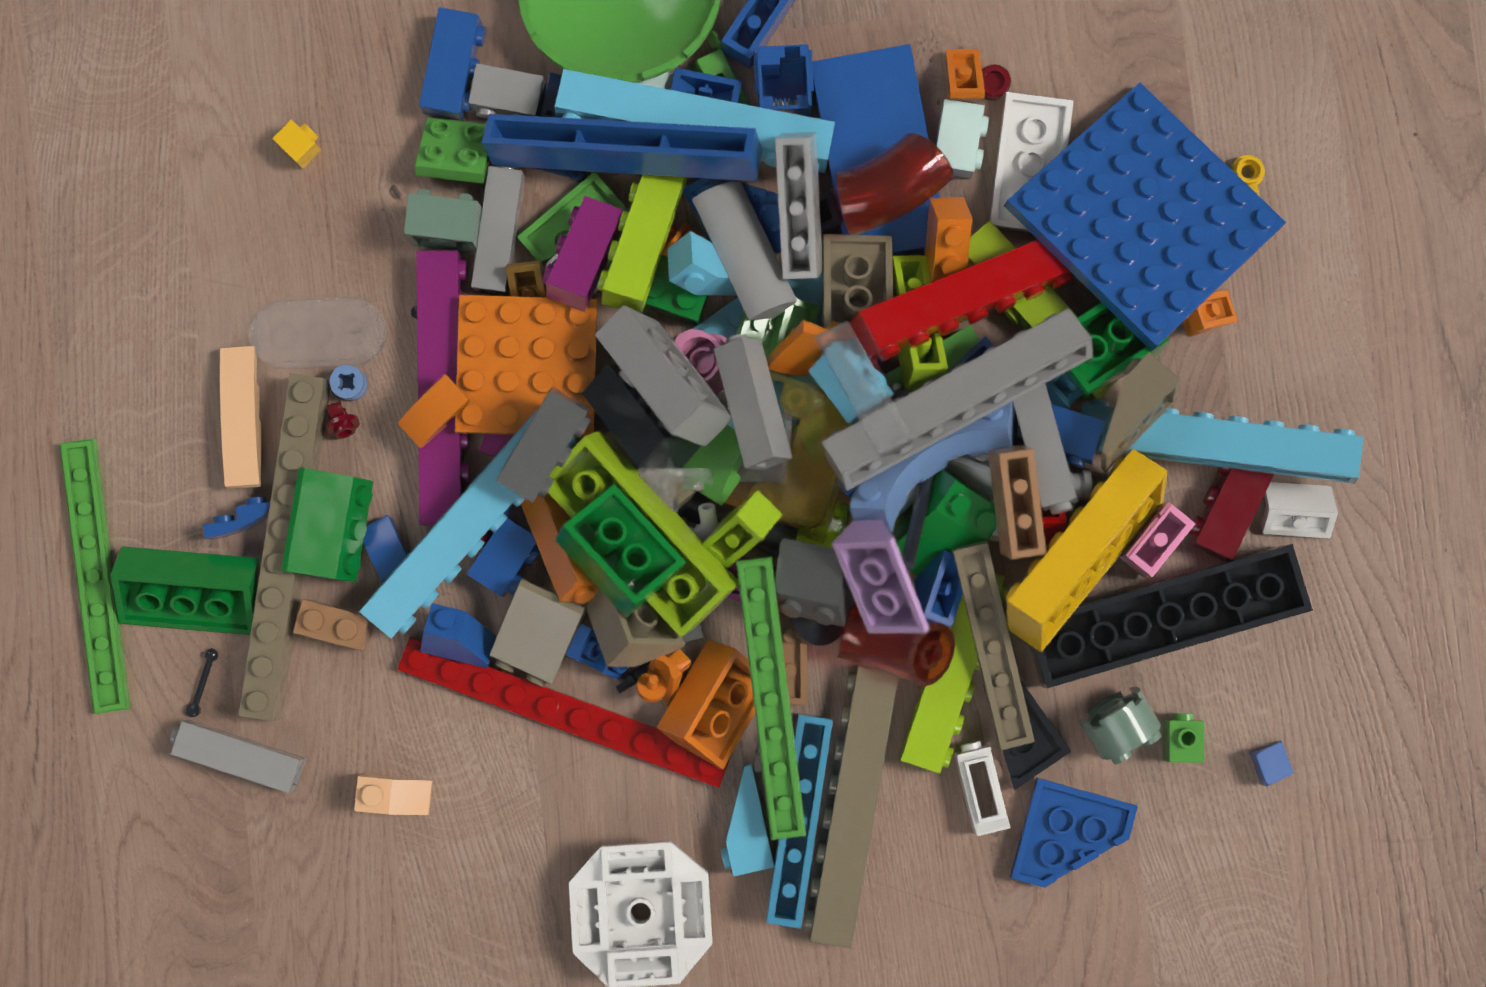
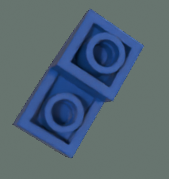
M266 497L245 499L246 505L236 506L237 520H234V515L213 517V523L203 525L204 537L207 539L224 538L241 533L268 519L270 502H267Z
M389 515L367 526L363 544L380 579L384 582L410 551L404 547L394 520Z
M584 624L580 625L565 655L619 680L628 667H607L594 629Z

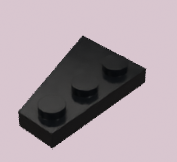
M1021 678L1020 682L1035 742L1003 750L1014 790L1071 752Z

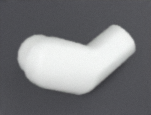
M704 503L698 507L700 524H696L694 529L690 526L703 542L718 526L716 508L712 503Z

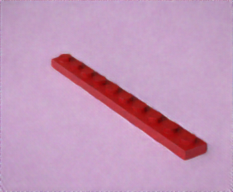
M409 637L397 670L720 788L729 760L722 770L676 744L654 726L546 686L542 687L527 679L489 665L488 668L420 652L422 641Z

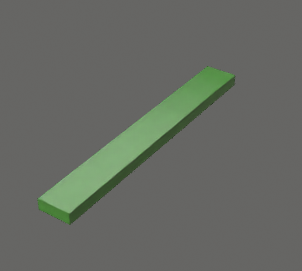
M97 439L59 443L93 713L100 714L131 709L121 626L118 620L111 581L113 563Z
M772 556L738 560L736 565L771 840L806 836Z

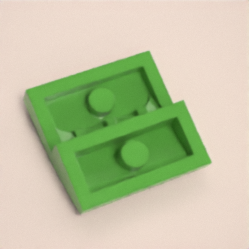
M797 299L798 302L775 318L749 320L743 309L736 335L745 334L748 338L761 340L765 356L767 357L803 320L815 324L820 306Z
M727 425L705 447L701 446L678 472L697 492L720 506L725 503L742 479L736 473L743 464V459L735 429Z

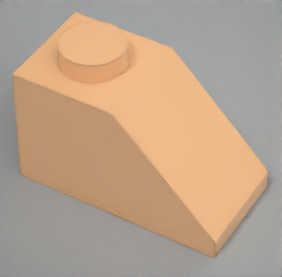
M364 773L359 775L357 779L354 811L388 815H429L433 780Z

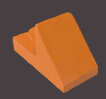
M946 49V99L979 103L985 96L980 49Z
M1228 289L1214 292L1183 322L1188 337L1238 321Z

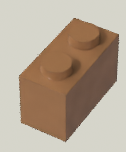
M302 599L293 633L361 651L368 648L374 624L359 612L314 600Z

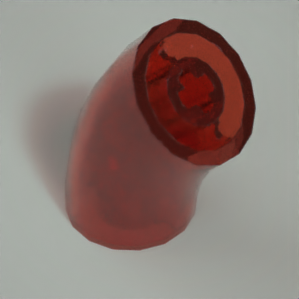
M907 133L876 157L851 168L838 171V195L849 234L854 236L890 224L908 215L938 194L953 178V169L942 151L925 137L915 133Z
M854 602L845 623L837 658L869 666L924 687L933 685L949 669L954 656V635L948 626L926 617L925 619L929 627L927 633H868L857 604Z

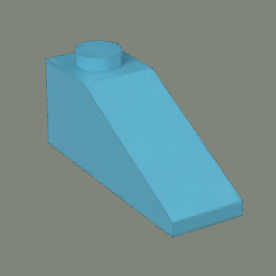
M690 231L667 249L670 282L695 295L737 296L713 243Z
M751 763L744 764L726 836L727 848L721 849L725 869L732 868L733 877L774 868Z

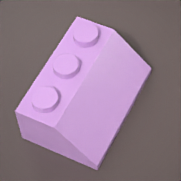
M883 520L853 521L833 541L832 545L868 633H927L929 630L927 621L895 540Z

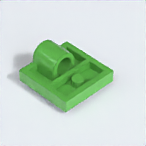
M427 117L415 163L416 176L484 184L489 157L481 142L486 124Z

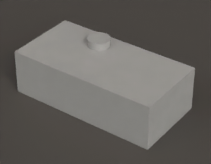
M623 305L595 334L622 369L619 372L622 379L639 391L671 434L705 447L732 421L729 410L658 321Z

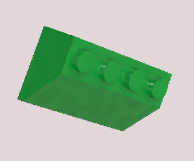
M122 546L111 572L119 624L251 635L260 575L259 558Z

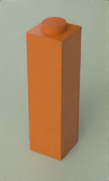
M548 492L544 498L537 495L533 503L524 499L521 503L522 509L559 601L576 602L578 604L588 603L595 597L599 588L555 541L563 525L572 518Z

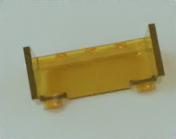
M769 369L772 380L784 383L780 398L783 410L787 414L801 420L791 447L793 459L787 461L780 484L766 481L759 482L751 488L748 497L758 490L783 514L778 521L805 528H820L830 518L841 484L826 460L822 441L828 439L832 433L838 430H845L856 423H847L819 385ZM731 493L725 503L738 507L748 497Z

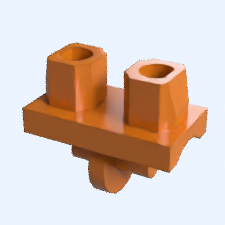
M679 649L666 656L651 660L648 672L643 674L637 682L636 688L640 698L648 702H657L663 698V703L668 707L678 688L686 678L684 671L690 667V659Z

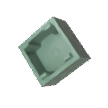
M418 189L417 194L409 193L403 234L413 246L476 253L482 207L478 201H473V197L470 194H460L459 199L431 196L430 190Z

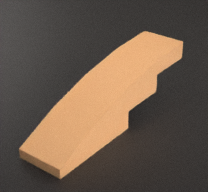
M255 346L220 348V418L226 489L261 487L262 424L259 420L260 388L257 384V351Z

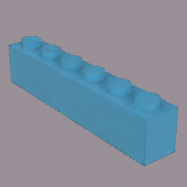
M797 713L794 740L806 836L778 839L766 912V923L794 928H801L832 730V718Z

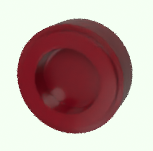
M996 64L984 67L982 69L985 89L984 98L988 100L1003 98L1011 86L1009 72L1004 67Z

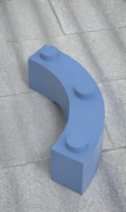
M1013 401L857 485L849 507L853 520H883L890 533H892L899 512L908 500L907 494L918 482H924L935 473L946 468L948 461L966 454L974 457L988 454V450L1014 446L1018 423Z

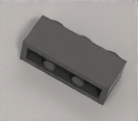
M552 386L496 481L532 503L537 495L544 498L554 481L549 475L555 465L562 468L572 452V449L567 447L573 435L580 438L591 420L586 417L588 407Z

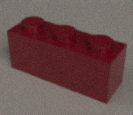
M1219 467L1218 473L1222 475L1217 485H1211L1204 497L1203 503L1207 506L1202 516L1197 515L1193 520L1195 525L1188 533L1192 535L1189 544L1223 561H1233L1274 474Z

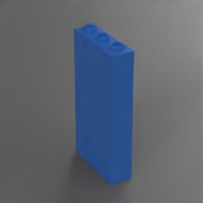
M911 44L812 61L813 94L818 119L835 122L827 169L831 190H833L844 221L839 227L840 235L892 236V256H907L918 253L924 256L930 198H940Z

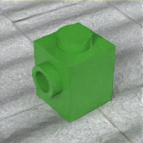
M1173 713V719H1163V760L1167 762L1204 763V721L1194 719V713Z

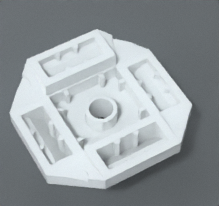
M672 841L601 845L569 881L573 954L597 975L607 987L680 984L713 943L708 872ZM637 903H644L650 908L651 915L645 920H638L632 915L631 908Z

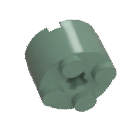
M1139 687L1129 688L1132 694L1123 696L1121 691L1101 700L1088 710L1091 717L1087 721L1081 717L1079 723L1101 759H1111L1114 764L1122 763L1131 757L1132 750L1142 744L1143 746H1149L1161 738L1162 735L1159 732L1161 723Z

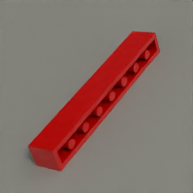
M1036 240L861 310L849 323V326L867 361L880 357L883 361L897 355L901 351V347L910 344L911 348H916L926 343L933 334L938 332L940 336L950 334L960 327L959 324L968 320L969 324L977 323L987 317L988 312L997 309L998 313L1016 305V300L1023 297H1025L1026 301L1035 299L1042 295L1047 287L1053 285L1055 290L1073 281L1072 277L1075 275L1039 240Z

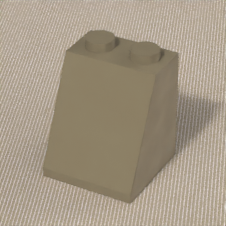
M521 579L490 652V656L497 658L495 665L512 673L515 668L528 673L527 680L542 687H545L546 682L554 684L567 658L565 654L588 613L586 607L576 602H560L556 593L528 580Z

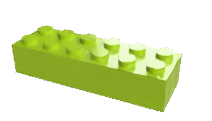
M601 431L584 436L572 449L563 467L561 468L556 465L549 477L553 478L554 481L548 493L571 518L615 484L686 561L647 600L681 638L695 629L739 586L738 579L702 545L703 541Z

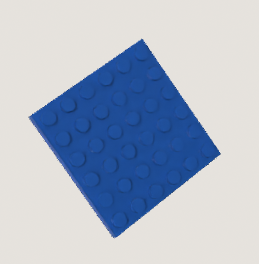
M1141 82L1014 193L1004 204V207L1151 351L1161 344L1286 223Z

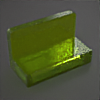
M836 500L828 525L802 517L795 541L834 549L832 543L844 530L849 504Z

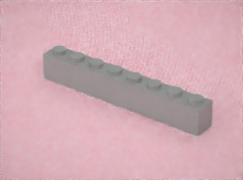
M1070 309L1059 314H1052L1043 323L1030 330H1023L1017 333L1008 342L998 347L989 348L982 356L971 362L956 366L945 376L926 382L919 390L906 397L903 396L895 399L889 406L876 413L865 415L858 423L847 429L832 433L828 439L822 441L826 460L846 491L1089 360L1093 357L1092 338Z

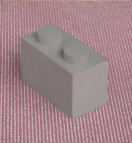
M476 63L469 105L472 111H476L478 117L488 119L489 114L538 116L546 83L541 75Z

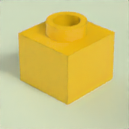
M292 119L272 138L302 169L322 151L315 143L319 138L317 134L305 123L299 127Z

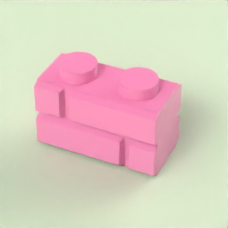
M1163 503L1131 541L1132 545H1128L1119 557L1144 578H1151L1189 533L1195 523L1171 503Z

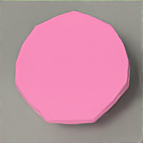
M689 329L678 334L674 341L714 393L716 395L720 393L724 386L714 349L726 344L727 338L715 333L708 334L702 330Z

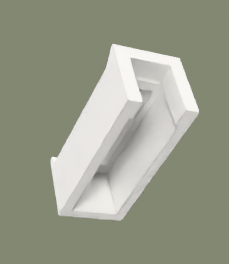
M980 741L960 745L961 751L953 754L973 833L976 836H981L1011 828L991 747L988 745L981 746ZM982 761L985 762L997 810L996 815L981 818L968 766Z

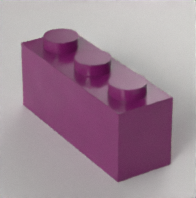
M584 196L580 207L574 206L568 225L571 226L568 235H561L555 254L558 255L554 265L548 264L543 276L542 283L546 284L547 298L584 312L586 311L608 260L613 240H617L620 233L618 226L623 209Z

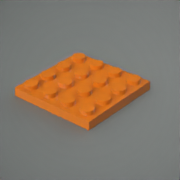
M459 295L456 386L467 396L470 402L455 415V433L515 435L540 407L552 386L588 407L586 417L591 420L581 437L594 433L595 410L582 393L596 377L597 337L595 334L597 333V299H590L584 312L547 297Z

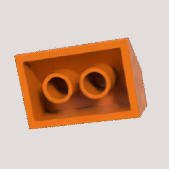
M708 639L656 728L676 744L723 770L755 715L749 660L736 648Z

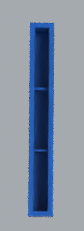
M489 114L481 142L493 166L757 181L763 153L756 128Z

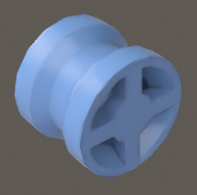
M352 365L339 366L330 376L329 382L332 391L344 400H358L367 391V377L362 371Z

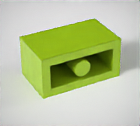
M756 490L719 523L702 545L721 564L728 568L759 543L783 514Z

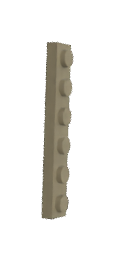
M982 541L952 549V554L999 748L1005 750L1035 742L988 543Z

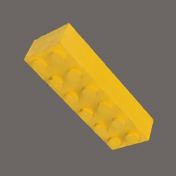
M1132 449L1126 458L1122 456L1118 458L1110 471L1111 476L1105 483L1100 481L1091 492V500L1084 508L1079 506L1069 520V527L1064 533L1060 531L1056 533L1049 543V551L1043 558L1037 557L1032 562L1027 571L1028 576L1022 584L1017 582L1009 590L1006 596L1007 627L1009 631L1038 651L1042 652L1161 506L1164 501L1168 470L1135 449Z

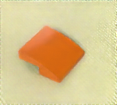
M803 320L766 357L768 368L788 375L812 376L809 370L833 343L847 341L857 343V340L850 327L832 321L826 328Z

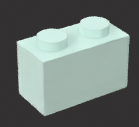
M944 99L940 111L933 155L935 173L971 179L975 169H981L984 150L978 149L980 136H986L989 117L983 116L985 105Z

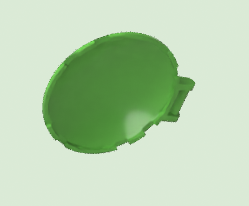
M519 0V8L524 26L537 48L555 65L566 70L635 83L658 77L687 60L709 35L718 15L721 0Z

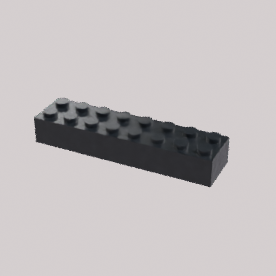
M1289 544L1080 604L1042 652L1030 644L1029 647L1041 687L1048 689L1310 612L1313 609L1293 544Z

